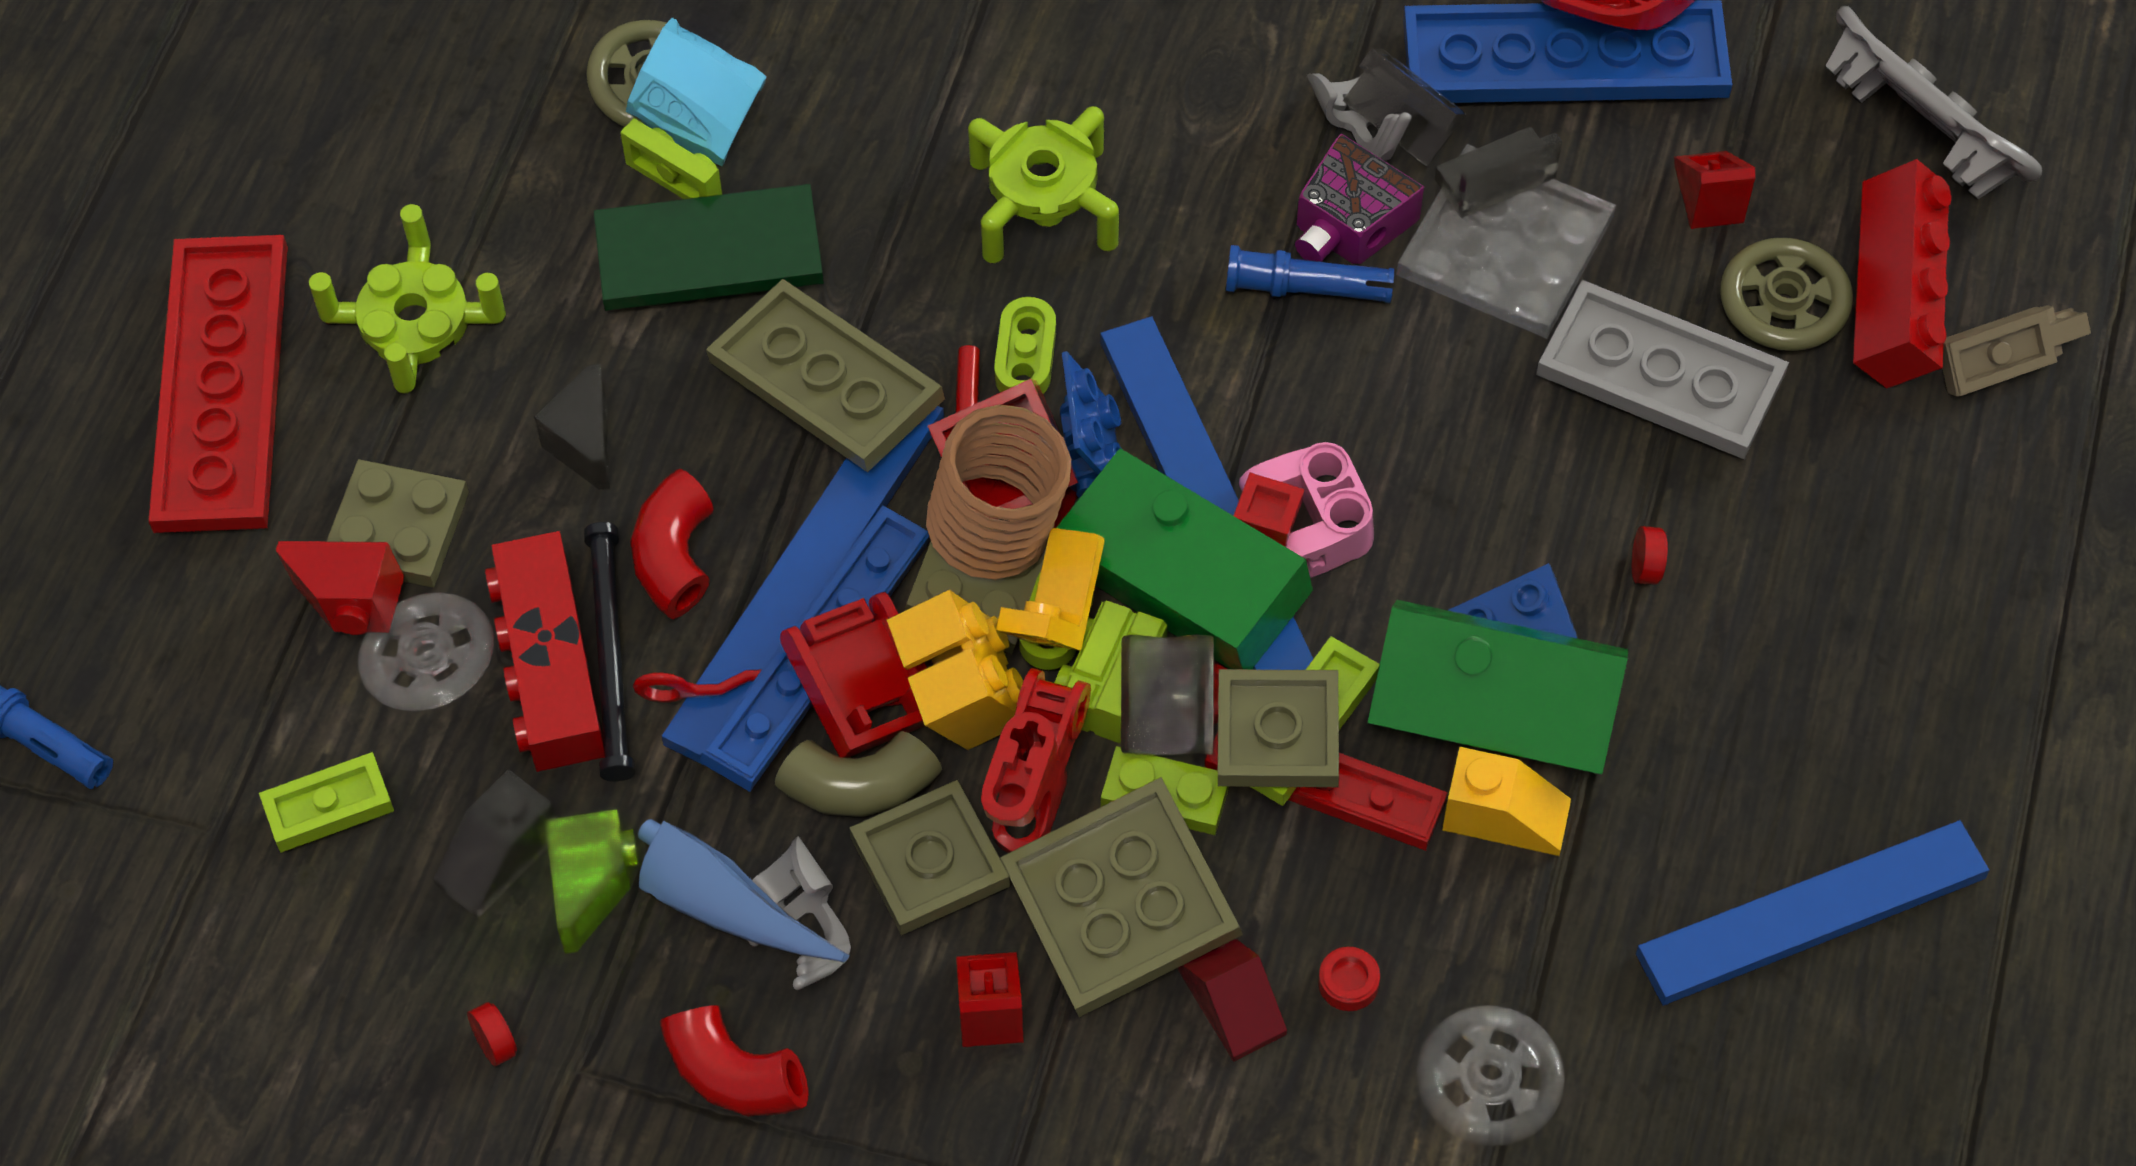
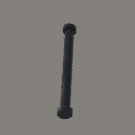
M596 522L584 529V542L591 548L605 757L599 762V771L602 779L617 782L628 780L635 775V761L632 757L628 756L614 546L619 541V535L616 525L609 522Z

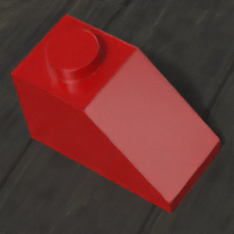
M278 541L276 552L293 584L334 632H344L350 635H361L365 632L389 633L405 576L388 542Z

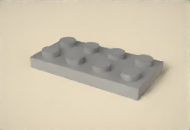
M1582 280L1538 363L1536 375L1745 459L1786 375L1789 362Z

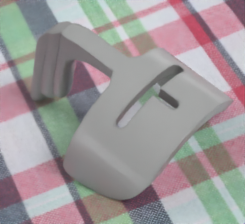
M1397 66L1377 68L1358 78L1343 82H1329L1326 77L1319 73L1308 74V81L1327 120L1334 126L1351 131L1357 144L1384 161L1391 159L1411 121L1409 113L1394 114L1407 103L1414 92V85L1406 72ZM1347 104L1350 111H1345ZM1383 120L1376 136L1373 138L1367 127Z
M797 836L792 841L788 850L771 866L753 878L752 881L797 921L808 913H813L824 931L825 940L849 955L851 949L849 936L827 903L828 895L832 891L833 885L800 837ZM802 886L804 891L785 906L784 900ZM748 941V942L750 943V945H752V946H758V945H760V944H757V943ZM801 955L797 959L798 967L796 972L798 977L793 981L794 989H802L833 974L845 962Z

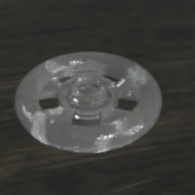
M427 593L408 598L396 605L389 633H366L358 656L361 680L365 688L375 699L395 709L422 711L443 706L464 695L484 674L493 654V629L482 609L462 596L449 593ZM439 615L438 626L429 622L417 624V620L420 618ZM467 628L471 641L456 647L451 634ZM390 639L399 640L396 657L382 656ZM451 663L458 667L454 673L440 682H437L433 677L447 669ZM401 671L416 678L409 687L397 685L392 681Z
M1486 1005L1470 1007L1442 1020L1424 1041L1416 1067L1420 1096L1431 1116L1444 1129L1456 1137L1480 1145H1508L1532 1136L1553 1117L1564 1092L1565 1073L1563 1062L1552 1038L1538 1023L1528 1016L1505 1007ZM1494 1031L1509 1034L1520 1040L1516 1051L1512 1053L1502 1046L1490 1044ZM1463 1037L1475 1048L1465 1055L1462 1063H1457L1446 1052L1455 1041ZM1485 1065H1494L1501 1070L1502 1076L1495 1080L1487 1079L1481 1074L1480 1069ZM1521 1066L1539 1068L1540 1084L1538 1090L1520 1088L1522 1079ZM1455 1080H1460L1462 1088L1472 1098L1458 1107L1449 1099L1443 1088ZM1508 1100L1512 1102L1516 1116L1504 1120L1490 1121L1486 1105H1498Z

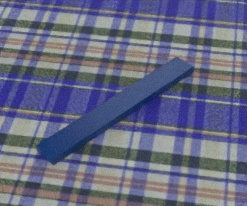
M1151 316L1101 332L1100 344L1159 472L1229 514L1234 515L1239 502L1238 497L1153 317ZM1294 616L1257 662L1253 670H1306L1313 657Z
M937 406L869 472H866L848 458L845 459L696 684H719L745 670L764 668L781 644V632L793 627L882 505L885 507L888 505L932 438L928 425L944 418L942 407ZM749 681L723 695L687 697L662 734L663 746L700 763L701 752L753 681Z

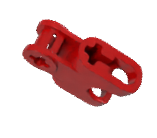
M1031 668L1025 676L1018 696L1015 715L1007 721L1001 732L983 784L981 796L985 814L993 821L992 831L998 847L1007 853L1051 832L1067 784L1066 766L1075 739H1077L1082 730L1088 712L1091 696V685L1089 683L1078 680L1072 688L1045 680V672L1035 668ZM998 793H999V798H998V803H997V802H996V797H997V795H998ZM1035 817V829L1027 837L1014 838L1008 834V826L1024 827L1031 823Z

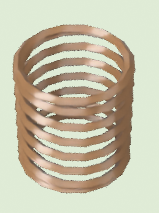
M995 405L977 409L956 423L945 441V448L940 460L936 480L934 481L931 498L928 502L926 528L932 545L950 566L972 577L997 580L1019 575L1039 560L1047 546L1049 532L1054 528V522L1058 517V511L1065 496V490L1070 482L1072 460L1064 438L1047 419L1026 408ZM981 477L1003 480L1020 489L1033 505L1016 509L992 506L975 497L962 482Z

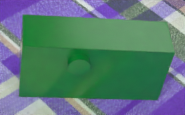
M1119 448L1056 527L1095 533L1102 536L1105 542L1095 586L1137 612L1164 620L1167 624V631L1229 669H1253L1313 591L1305 558Z
M1396 600L1391 609L1368 723L1603 774L1627 665L1628 649Z

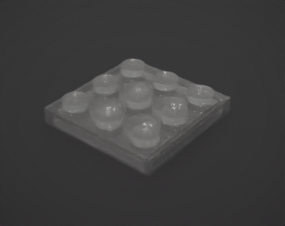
M1466 144L1399 260L1397 276L1548 338L1614 217L1616 204Z

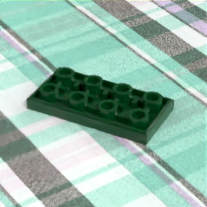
M810 184L594 210L602 298L605 311L768 291L782 279L794 287L824 284Z

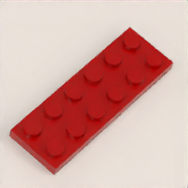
M284 235L174 239L149 510V524L153 533L268 528L288 251Z

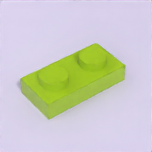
M635 118L620 132L625 161L628 166L682 199L722 195L719 169L704 154L691 153L676 144L673 138L664 130L657 127L650 128Z
M1116 746L1101 795V807L1162 777L1188 829L1216 835L1229 786H1218L1217 770Z
M373 752L259 793L280 853L394 812Z

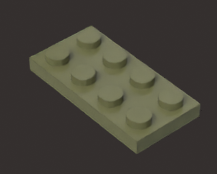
M784 279L706 349L711 364L866 472H869L945 400L940 384Z

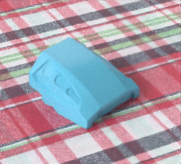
M671 18L662 28L640 69L627 101L626 112L639 118L643 124L650 128L657 127L664 130L673 138L676 144L691 153L704 154L715 164L723 166L733 140L755 97L762 90L767 76L754 66L733 57L713 43L680 27L678 21Z

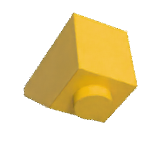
M1459 747L1442 831L1560 856L1571 798L1519 759Z

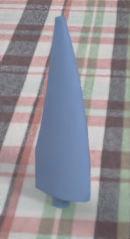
M653 819L646 820L640 827L638 838L649 845L639 873V888L642 891L652 894L662 903L715 929L757 944L799 955L845 962L850 955L787 914L741 870L734 860L693 834L665 821L659 824Z

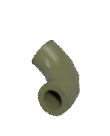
M904 731L898 732L884 747L874 754L860 758L839 757L823 749L813 740H806L794 748L786 757L776 775L775 786L791 799L822 814L866 817L888 811L906 803L928 787L940 775L942 767L928 746L912 734Z

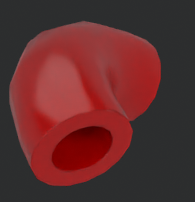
M676 469L667 476L641 505L630 541L637 579L656 607L670 619L681 617L690 611L703 597L710 581L709 577L690 557L688 541L691 533L701 522L713 514L714 509L702 485L683 469Z
M720 1006L699 1007L670 1015L659 1021L663 1039L680 1076L707 1102L747 1117L786 1114L806 1107L808 1102L807 1078L797 1055L788 1048L766 1054H752L742 1050L731 1040L723 1022Z

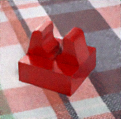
M1250 472L1233 516L1286 547L1302 504L1305 489Z

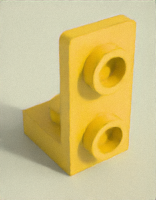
M1052 528L1049 532L1035 601H1026L1024 610L1001 607L996 630L1031 643L1081 651L1104 547V538L1095 533Z

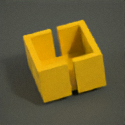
M947 590L887 619L904 668L909 670L930 659L933 662V666L908 677L924 725L967 750L1001 735L1007 721L1015 715L1023 679L1015 668L1008 670L1006 667L1008 661L1004 650L1009 648V640L1006 633L996 630L998 618L996 616L989 617L980 610L975 602L969 603L951 590Z

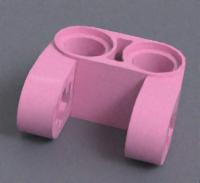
M1328 442L1317 443L1311 447L1286 453L1255 465L1240 478L1239 486L1242 491L1250 472L1305 489L1303 502L1314 524L1292 532L1286 548L1306 559L1310 578L1328 572L1351 560L1358 559L1367 554L1372 547L1374 540L1372 504L1349 455L1342 447ZM1322 475L1336 477V479L1329 482L1316 480L1317 477ZM1347 520L1359 523L1352 528H1341L1336 525L1341 521Z

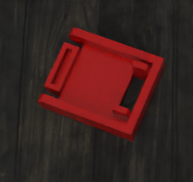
M886 592L871 596L869 607L865 599L862 598L807 619L801 624L800 629L793 626L783 630L780 634L781 645L839 757L849 758L890 741L900 731L910 733L925 727L908 677L927 669V666L923 662L909 670L903 667L887 619L899 613ZM900 700L907 715L870 729L872 721L868 712Z

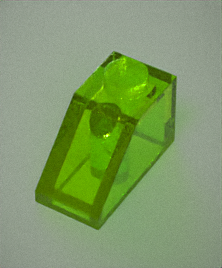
M617 809L545 820L557 928L565 954L577 952L630 889L628 866L638 865L636 840L633 829L622 830Z

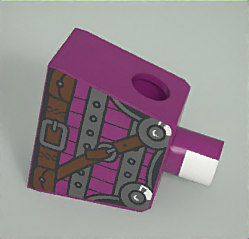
M1341 133L1300 194L1297 225L1304 233L1295 242L1297 252L1304 260L1322 262L1331 251H1334L1352 264L1363 263L1420 219L1424 186Z

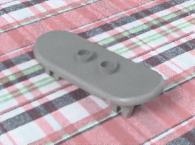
M1841 6L1836 11L1837 22L1844 32L1826 64V67L1835 75L1841 70L1836 81L1845 89L1848 87L1852 89L1861 82L1852 92V95L1861 103L1887 83L1896 91L1898 96L1955 142L1943 164L1954 173L1953 179L1961 186L1965 183L1968 186L1974 184L1969 189L1973 196L1980 199L2013 176H2018L2026 182L2037 181L2041 177L2042 167L2035 158L1973 118L1977 111L1957 93L1952 91L1947 96L1934 86L1933 83L1937 80L1936 77L1922 64L1913 58L1909 63H1906L1878 40L1849 6Z

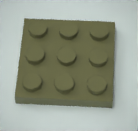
M1162 777L1000 857L1079 1017L1243 935L1235 916Z

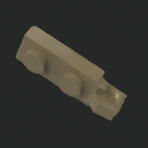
M2050 305L2033 307L1946 337V341L1943 343L1942 369L1948 394L1962 396L2057 363V357L2063 354L2061 344L2091 334L2087 313L2076 312L2073 308L2054 312V307Z

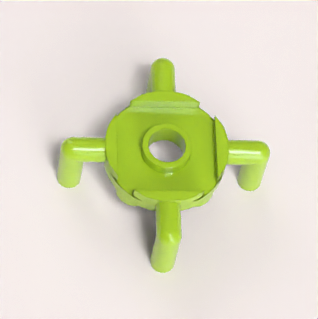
M1095 106L1088 107L1071 125L1058 120H1045L1046 125L1028 127V122L1016 124L1004 132L982 118H976L970 122L968 126L970 164L978 170L989 167V189L991 194L997 199V202L981 219L982 256L985 261L997 263L1003 259V226L1014 215L1034 220L1038 225L1050 227L1057 225L1062 221L1063 217L1076 212L1081 207L1097 217L1098 247L1104 251H1111L1118 246V206L1114 201L1095 190L1098 177L1096 158L1104 152V114L1100 108ZM1049 163L1057 168L1049 176H1037L1029 171L1035 164Z
M415 204L406 205L400 212L408 242L407 262L394 265L381 264L373 268L369 272L367 283L361 289L356 302H338L331 278L326 273H316L309 279V286L320 319L328 324H358L361 337L365 343H368L378 352V356L386 360L394 388L400 393H409L414 389L418 364L427 363L440 357V350L448 346L453 340L456 345L463 337L468 324H498L504 320L506 315L499 282L494 274L483 273L478 276L476 287L480 302H467L463 288L455 277L453 270L443 264L429 263L431 243L422 209ZM418 305L426 308L425 313L415 320H403L398 317L399 313L408 306Z

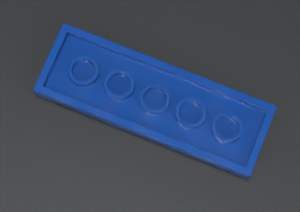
M1695 0L1674 19L1661 27L1651 30H1633L1600 23L1561 11L1544 3L1404 6L1403 24L1407 75L1414 85V92L1409 99L1410 104L1730 97L1732 78L1721 0Z

